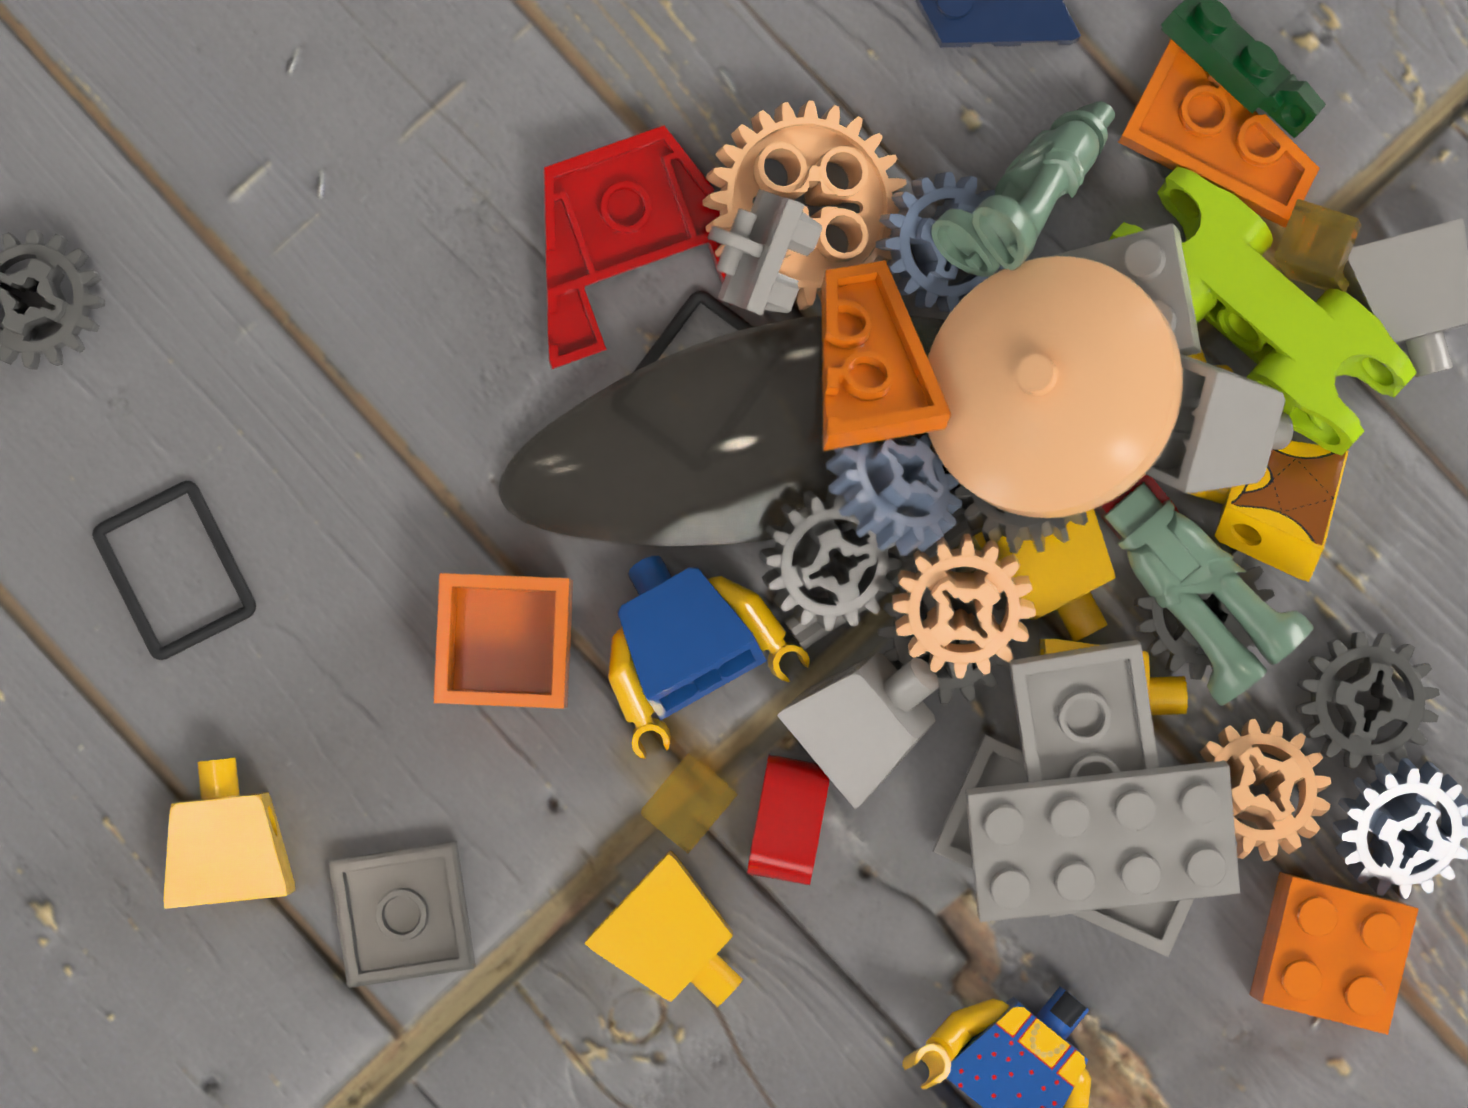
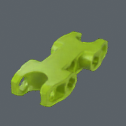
M1177 166L1165 178L1157 194L1161 199L1162 205L1176 218L1184 230L1186 242L1182 243L1196 324L1198 325L1205 318L1257 364L1246 378L1283 393L1285 403L1282 412H1285L1291 418L1293 431L1304 435L1322 448L1343 456L1363 434L1364 429L1356 414L1338 396L1335 387V377L1342 375L1356 377L1378 393L1394 398L1417 373L1412 362L1392 339L1382 322L1348 293L1339 289H1328L1314 302L1262 257L1272 245L1273 237L1269 227L1258 214L1233 193L1217 187L1191 170ZM1123 222L1112 233L1109 240L1144 230L1136 225Z

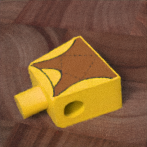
M1290 441L1284 449L1271 450L1265 475L1258 483L1187 494L1223 504L1214 534L1220 543L1295 578L1309 582L1324 550L1349 451L1347 450L1341 456L1317 444Z

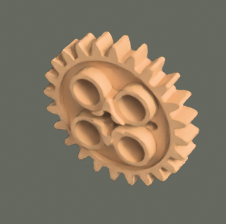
M810 100L800 107L797 118L789 103L784 102L775 109L774 121L770 115L762 110L751 118L753 130L741 124L733 131L731 136L737 147L724 144L715 154L727 168H713L706 176L710 183L721 188V190L709 194L703 199L704 206L720 211V216L705 227L706 232H710L712 226L730 232L739 208L750 212L753 206V198L757 196L759 189L792 200H796L804 194L807 205L827 206L810 216L822 225V231L815 250L808 256L788 249L779 270L780 274L798 280L799 291L796 300L800 310H806L813 305L816 293L821 301V285L826 270L884 260L888 262L892 259L890 251L876 248V241L890 238L891 229L885 227L879 219L884 214H898L900 210L891 197L895 192L907 185L906 179L888 178L886 170L898 160L897 156L887 155L878 158L874 152L883 137L880 133L864 141L858 136L862 127L863 119L858 116L844 127L839 125V106H832L820 119L818 118L814 101ZM765 159L777 160L784 166L788 177L786 186L774 184L769 180L764 169ZM827 163L838 164L845 170L848 176V188L846 190L831 184L826 173ZM841 203H855L860 207V212L855 213L851 210L829 206ZM804 206L802 212L809 216L808 208ZM827 225L837 226L844 231L848 239L846 253L836 251L830 246L826 237ZM720 245L715 251L717 257L721 256L725 245Z

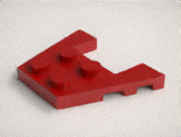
M665 125L544 167L548 362L551 370L607 350L585 291L586 286L704 244L708 245L715 267H717L721 256L717 257L715 251L722 244L708 239L710 232H706L705 228L720 216L719 210L710 209L703 205V199L709 194L715 193V189ZM717 270L723 284L726 273Z

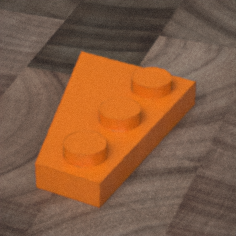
M1171 38L1118 140V143L1171 170L1179 166L1197 173L1217 187L1236 195L1256 214L1286 229L1293 223L1320 169L1266 114L1259 115L1256 111L1252 114Z
M886 260L826 270L821 285L823 451L946 429L951 411Z

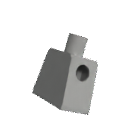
M1463 218L1345 249L1333 257L1336 269L1348 294L1382 322L1397 345L1406 342L1410 360L1417 372L1415 378L1453 368L1444 332L1468 324V250Z
M1180 354L1183 386L1177 420L1165 447L1145 474L1184 493H1196L1258 483L1265 475L1271 450L1284 449L1290 443L1293 436L1292 420L1288 414L1282 412L1285 403L1283 393L1239 374Z
M876 652L807 688L777 716L853 808L856 809L887 779L936 722L934 714L923 700L938 689L939 680L936 673L930 670L929 664L920 658L915 657L897 671L885 655Z

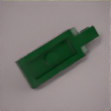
M1184 0L1161 24L1163 27L1161 30L1248 111L1253 114L1257 108L1264 110L1293 138L1304 131L1326 105L1307 81H1298L1294 74H1290L1291 72L1279 62L1274 51L1263 42L1255 40L1232 19L1229 10L1218 0Z

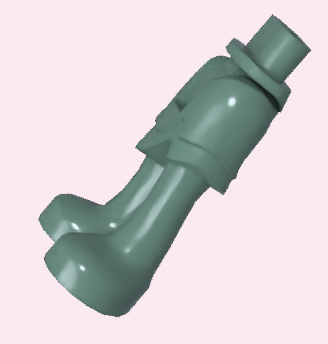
M1097 101L1059 116L1053 122L1050 130H1042L1008 166L995 188V195L985 199L973 214L962 209L952 208L944 212L932 225L931 235L938 251L951 264L967 273L980 277L992 276L1000 265L1009 270H1015L1021 266L1033 251L1037 238L1057 199L1067 193L1071 198L1075 196L1079 186L1083 184L1085 175L1094 165L1097 156L1101 154L1108 139L1107 127L1115 118L1113 108L1105 102Z
M1144 482L1104 515L1121 535L1122 538L1117 544L1123 550L1128 549L1127 557L1130 566L1149 596L1154 597L1159 607H1167L1204 650L1213 667L1207 688L1220 706L1230 702L1254 685L1266 674L1267 669L1228 630L1198 594L1214 593L1241 624L1261 655L1271 665H1275L1287 657L1313 630L1314 626L1297 610L1280 613L1266 604L1237 574L1246 572V570L1232 560L1234 556L1216 545L1195 522L1183 514L1174 511V505L1170 499L1161 503Z

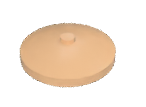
M1070 256L1036 258L1024 261L1015 270L1003 269L990 276L972 289L951 311L935 337L928 355L929 363L951 411L946 429L928 432L937 455L952 476L965 488L985 502L1017 515L1037 518L1065 517L1094 509L1116 498L1137 482L1158 458L1172 433L1180 408L1183 386L1180 351L1175 335L1162 311L1130 278L1109 266L1084 258Z

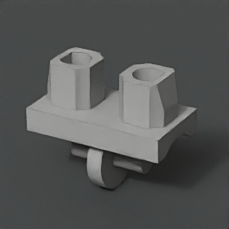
M759 189L750 212L739 208L730 232L712 226L708 239L725 245L716 270L726 273L717 297L718 299L759 315H763L764 310L783 313L791 311L799 291L798 280L779 273L788 249L808 256L815 250L822 231L821 224L802 212L804 204Z

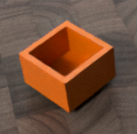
M439 573L434 703L567 708L573 580L570 578Z
M1279 872L1249 995L1263 1004L1388 1035L1419 908L1403 902Z

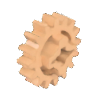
M964 533L960 541V548L950 549L949 544L942 537L936 542L938 554L932 558L919 549L913 553L914 561L918 568L916 573L900 570L898 574L899 584L908 593L892 595L893 610L907 613V615L895 621L898 636L914 634L908 644L909 654L915 658L926 651L930 652L929 666L930 670L935 673L943 667L945 661L953 663L956 677L963 678L967 670V663L976 662L980 671L986 675L990 673L989 657L997 654L1001 659L1010 662L1013 659L1012 650L1008 643L1010 639L1027 642L1029 638L1027 627L1019 619L1035 616L1034 603L1020 598L1033 590L1028 576L1012 578L1020 567L1018 558L1014 554L1006 556L1001 561L997 560L999 550L997 541L990 539L980 551L974 549L971 535ZM955 567L978 568L973 573L953 572L951 570ZM928 587L931 590L932 596L936 599L935 606L927 612V618L922 621L920 601L924 590ZM1005 590L1007 606L1003 620L999 625L992 614V606L1001 599L1000 593ZM949 593L954 598L959 597L965 603L974 600L978 619L972 613L968 614L963 609H958L953 613ZM953 639L975 641V643L953 644L950 642Z
M1249 719L1242 727L1241 736L1229 725L1218 734L1221 746L1209 741L1200 751V754L1207 762L1226 761L1229 765L1237 858L1244 859L1255 846L1258 847L1262 860L1270 861L1277 855L1278 843L1290 855L1302 846L1299 835L1310 839L1320 830L1319 825L1311 816H1322L1330 809V803L1317 797L1318 792L1323 791L1331 784L1330 777L1315 776L1313 768L1323 759L1321 753L1305 756L1300 749L1304 745L1306 736L1299 733L1290 741L1283 739V724L1278 721L1269 727L1264 734L1261 733L1257 720ZM1261 751L1272 754L1283 762L1265 757ZM1265 783L1270 793L1267 796L1261 794L1254 797L1249 787L1252 784L1258 786ZM1297 784L1299 802L1293 816L1291 813L1295 811V808L1290 802V796L1293 786ZM1236 818L1256 823L1259 829L1246 826Z

